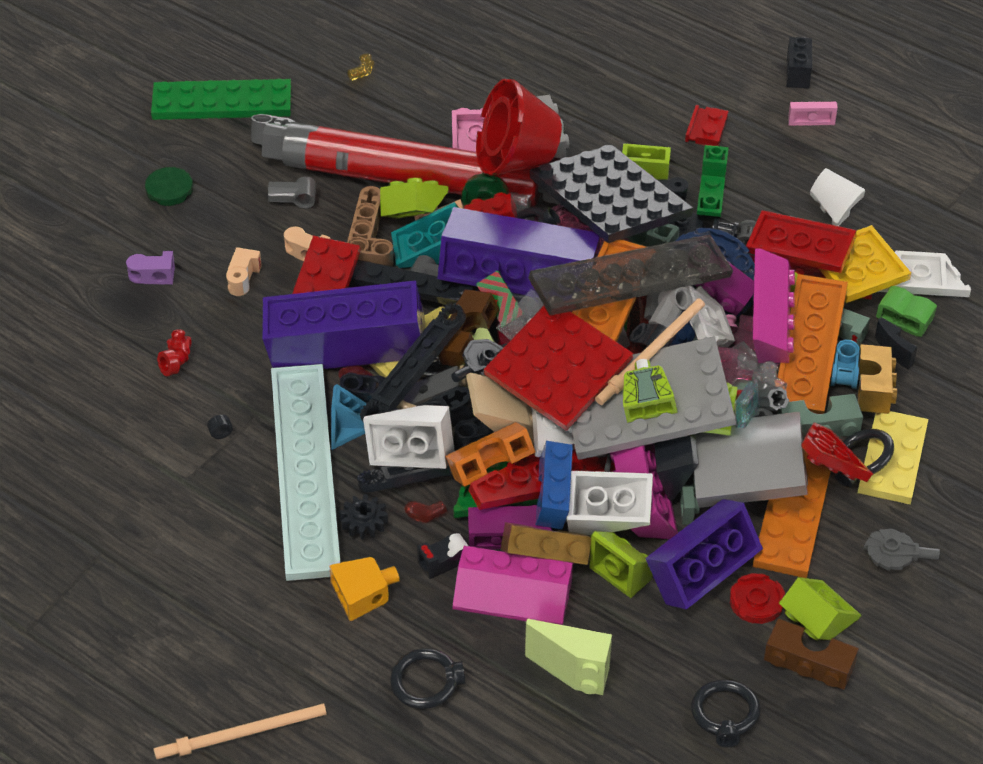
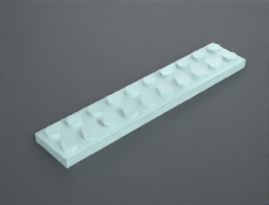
M323 365L271 368L286 581L330 577L329 566L340 563Z

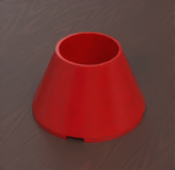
M505 78L500 80L488 95L480 116L484 117L482 132L477 131L476 156L481 171L489 175H497L548 164L555 156L561 139L562 123L559 114L516 80Z

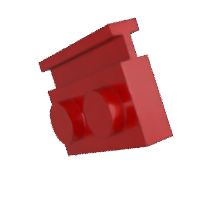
M696 105L686 132L685 142L693 140L695 144L719 146L729 111L711 107L702 109L699 108V105Z

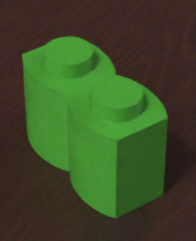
M891 286L878 306L876 317L878 319L882 317L892 324L899 326L905 332L922 337L935 316L937 305L927 298L914 296L904 288Z

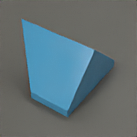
M338 384L333 387L331 450L365 434L364 423L360 418V410L363 409L364 405L366 406V403Z

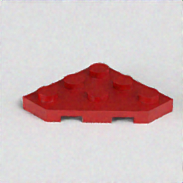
M815 422L812 424L801 444V447L808 453V460L817 466L823 464L834 473L841 471L851 480L858 478L868 482L873 473L831 429Z

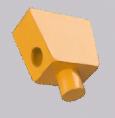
M372 557L329 566L331 584L349 621L355 620L387 603L389 600L387 585L399 582V575L395 566L380 571L375 559Z

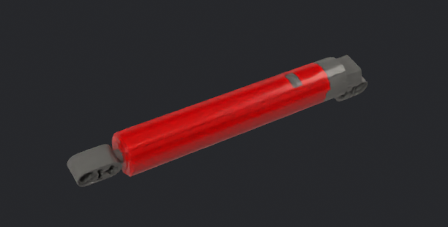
M257 114L251 118V141L262 144V157L281 160L288 167L384 183L394 181L408 183L407 179L421 178L422 182L438 181V185L448 186L447 193L462 195V190L468 179L483 173L478 165L476 152L298 123L289 118ZM536 167L494 175L507 185L511 196L516 194L517 197L519 195L527 197L526 202L514 200L516 205L534 207L538 203L540 193H543L542 199L544 201L560 204L530 179V169Z

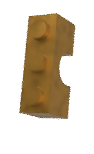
M860 344L858 380H860L858 404L860 410L889 414L890 406L896 403L897 388H895L897 377L895 373L896 358H892L891 347Z
M505 522L501 550L512 554L588 565L591 537L585 534L559 530L550 531Z

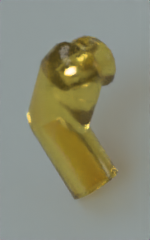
M362 54L359 57L361 61L359 66L347 70L351 81L371 73L374 66L371 54Z

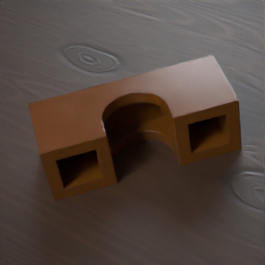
M464 290L456 304L463 308L466 320L438 355L442 365L454 367L465 365L462 354L469 342L474 340L469 332L476 328L489 329L499 311L492 293ZM458 313L452 314L448 320L450 321L451 319L453 321V318L456 319L455 316Z
M778 618L766 644L764 660L774 666L784 667L797 672L801 676L811 677L824 682L828 686L845 690L856 664L859 648L832 638L826 649L822 651L809 650L802 643L805 628Z

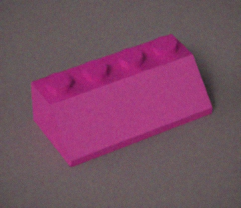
M755 249L753 343L758 363H789V353H794V339L790 337V330H794V315H790V307H795L794 292H790V285H795V270H790L787 259L763 249Z
M654 443L609 453L612 461L615 463L616 470L613 472L653 474L650 525L632 528L631 530L638 537L671 539L675 536L678 530L672 502L668 500L657 474Z
M463 546L457 571L453 609L522 621L532 619L563 625L572 584L573 563Z

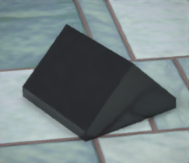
M695 434L654 443L656 470L668 500L673 501L698 466Z

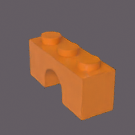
M515 422L445 457L454 479L465 487L488 474L486 469L503 461L514 463L536 451L527 429Z

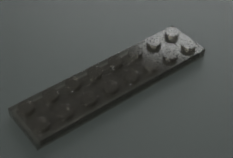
M709 234L531 270L528 279L551 316L673 290L679 287L729 278L733 273V269Z

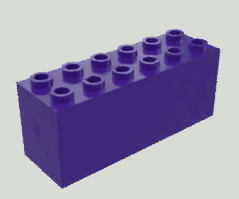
M453 207L441 236L437 279L477 286L478 282L498 270L512 293L553 299L566 303L571 301L573 304H576L597 259L600 236L592 231Z
M416 281L263 297V342L272 368L322 364L323 369L400 361L425 330V316Z

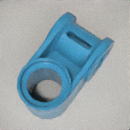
M842 340L837 344L830 386L840 384L851 386L852 389L857 388L860 349L856 342Z

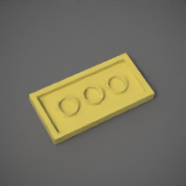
M892 411L889 414H875L872 429L883 430L892 437L895 446L894 453L889 463L882 470L872 475L868 482L860 480L858 493L911 505L928 419ZM876 439L869 440L864 462L865 466L872 464L882 454L884 445L881 441Z

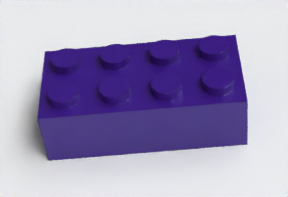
M722 499L645 559L665 604L688 609L763 548L744 503Z

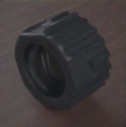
M224 414L214 416L207 423L210 435L215 439L226 438L233 431L229 417Z

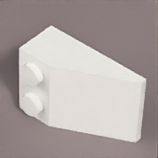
M422 405L364 417L370 465L447 468L448 462L445 456L454 452L449 406Z
M571 471L570 505L567 516L569 532L591 535L595 531L616 532L650 525L653 474Z

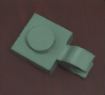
M693 477L692 485L684 484L679 491L681 496L682 525H689L694 520V514H699L697 499L694 497V494H696L695 477Z

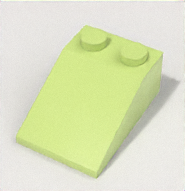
M527 619L525 656L574 690H579L586 694L603 695L610 667L612 635Z

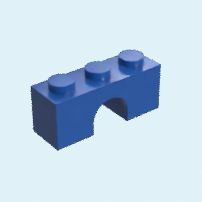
M547 440L545 442L539 462L538 481H542L537 501L535 525L563 529L570 505L573 448L571 444Z

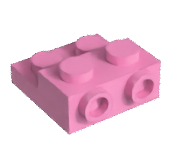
M468 108L452 110L453 148L476 152L477 131L482 132L484 117H480L483 108L480 110H469Z

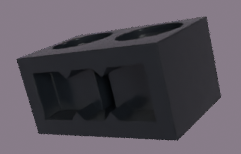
M789 37L786 87L809 89L812 72V38Z

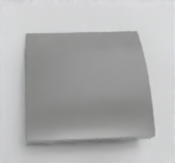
M800 412L741 419L740 422L737 419L736 425H732L730 436L707 432L695 434L698 466L694 470L696 499L699 508L714 506L722 499L744 503L808 495L805 452L801 447L803 434Z

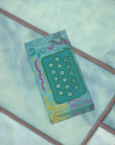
M748 382L734 402L736 428H745L760 407L757 383Z

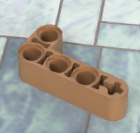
M368 186L360 192L347 243L360 245L361 252L358 260L393 267L392 243L385 239H376L381 219L380 189L375 186Z

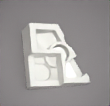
M827 168L818 176L810 190L812 198L821 205L820 208L824 213L828 212L832 218V225L839 226L849 217L850 209L864 197L865 193L864 188Z

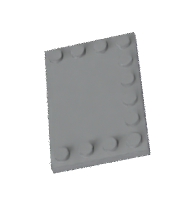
M715 336L661 348L649 360L651 367L662 366L674 393L678 413H663L659 417L636 419L633 422L627 423L623 407V390L619 394H614L603 405H599L595 400L571 426L578 460L736 425ZM641 353L633 354V359L629 362V364Z

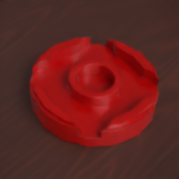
M751 573L740 577L730 590V606L733 612L742 620L750 623L764 624L775 620L784 609L779 604L785 596V591L778 581L774 582L769 579L770 576L765 574Z

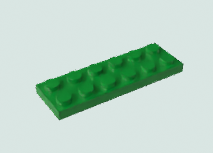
M291 79L154 82L152 120L247 118L257 114L277 117L291 116Z

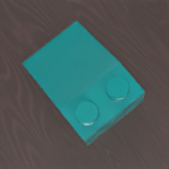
M455 202L391 232L398 268L412 267L417 257L421 255L429 256L436 264H439L442 233L453 207L459 208Z

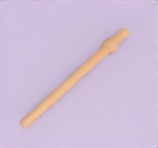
M697 298L619 375H614L608 381V386L595 397L596 402L599 405H603L614 394H619L624 389V374L627 371L635 370L634 364L640 359L650 360L705 306L704 301Z
M320 704L191 739H188V737L176 739L175 743L154 748L155 757L157 760L176 754L184 756L191 754V750L326 715L325 705Z

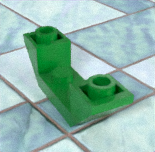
M705 145L697 215L721 217L728 147Z

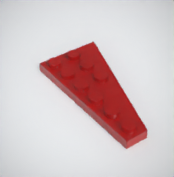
M572 449L571 471L604 472L607 456L600 458L593 456L578 460L576 449ZM535 453L514 463L509 462L507 467L499 471L494 470L471 482L469 492L478 509L482 510L538 499L542 481H538L540 457H536ZM611 461L610 472H613L616 468L615 463Z

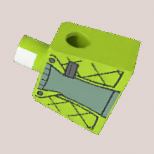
M647 359L636 361L634 364L635 370L627 371L624 374L623 407L627 423L633 422L636 419L659 417L663 413H678L674 393L662 366L651 367L650 361Z

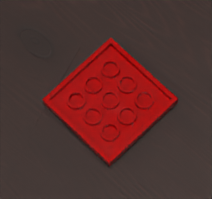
M550 299L484 368V375L567 431L595 401V397L608 386V381L614 375H618L633 359V353L553 299Z

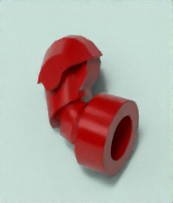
M182 329L174 330L171 333L172 338L167 340L169 349L158 353V366L164 376L177 374L180 367L188 361L192 342L191 337L185 336V331Z

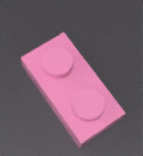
M790 102L789 126L835 125L837 102Z

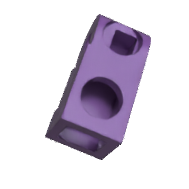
M163 251L162 256L134 254L127 259L126 264L130 281L144 284H173L175 271L173 251Z

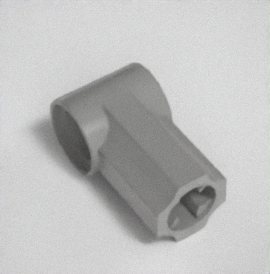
M686 287L662 291L658 296L659 305L652 315L649 324L658 323L665 327L670 326L679 317L682 310H686L691 305L692 296L690 291Z

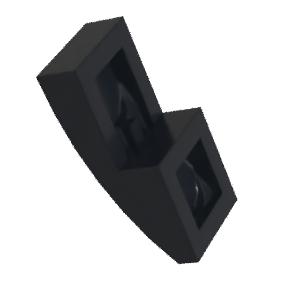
M880 317L875 333L877 342L880 346L891 347L892 358H896L897 363L909 370L914 365L917 347L900 337L901 328Z

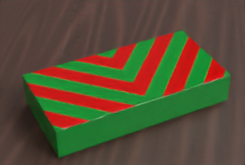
M498 270L476 284L480 292L492 293L499 308L496 318L502 327L525 314Z

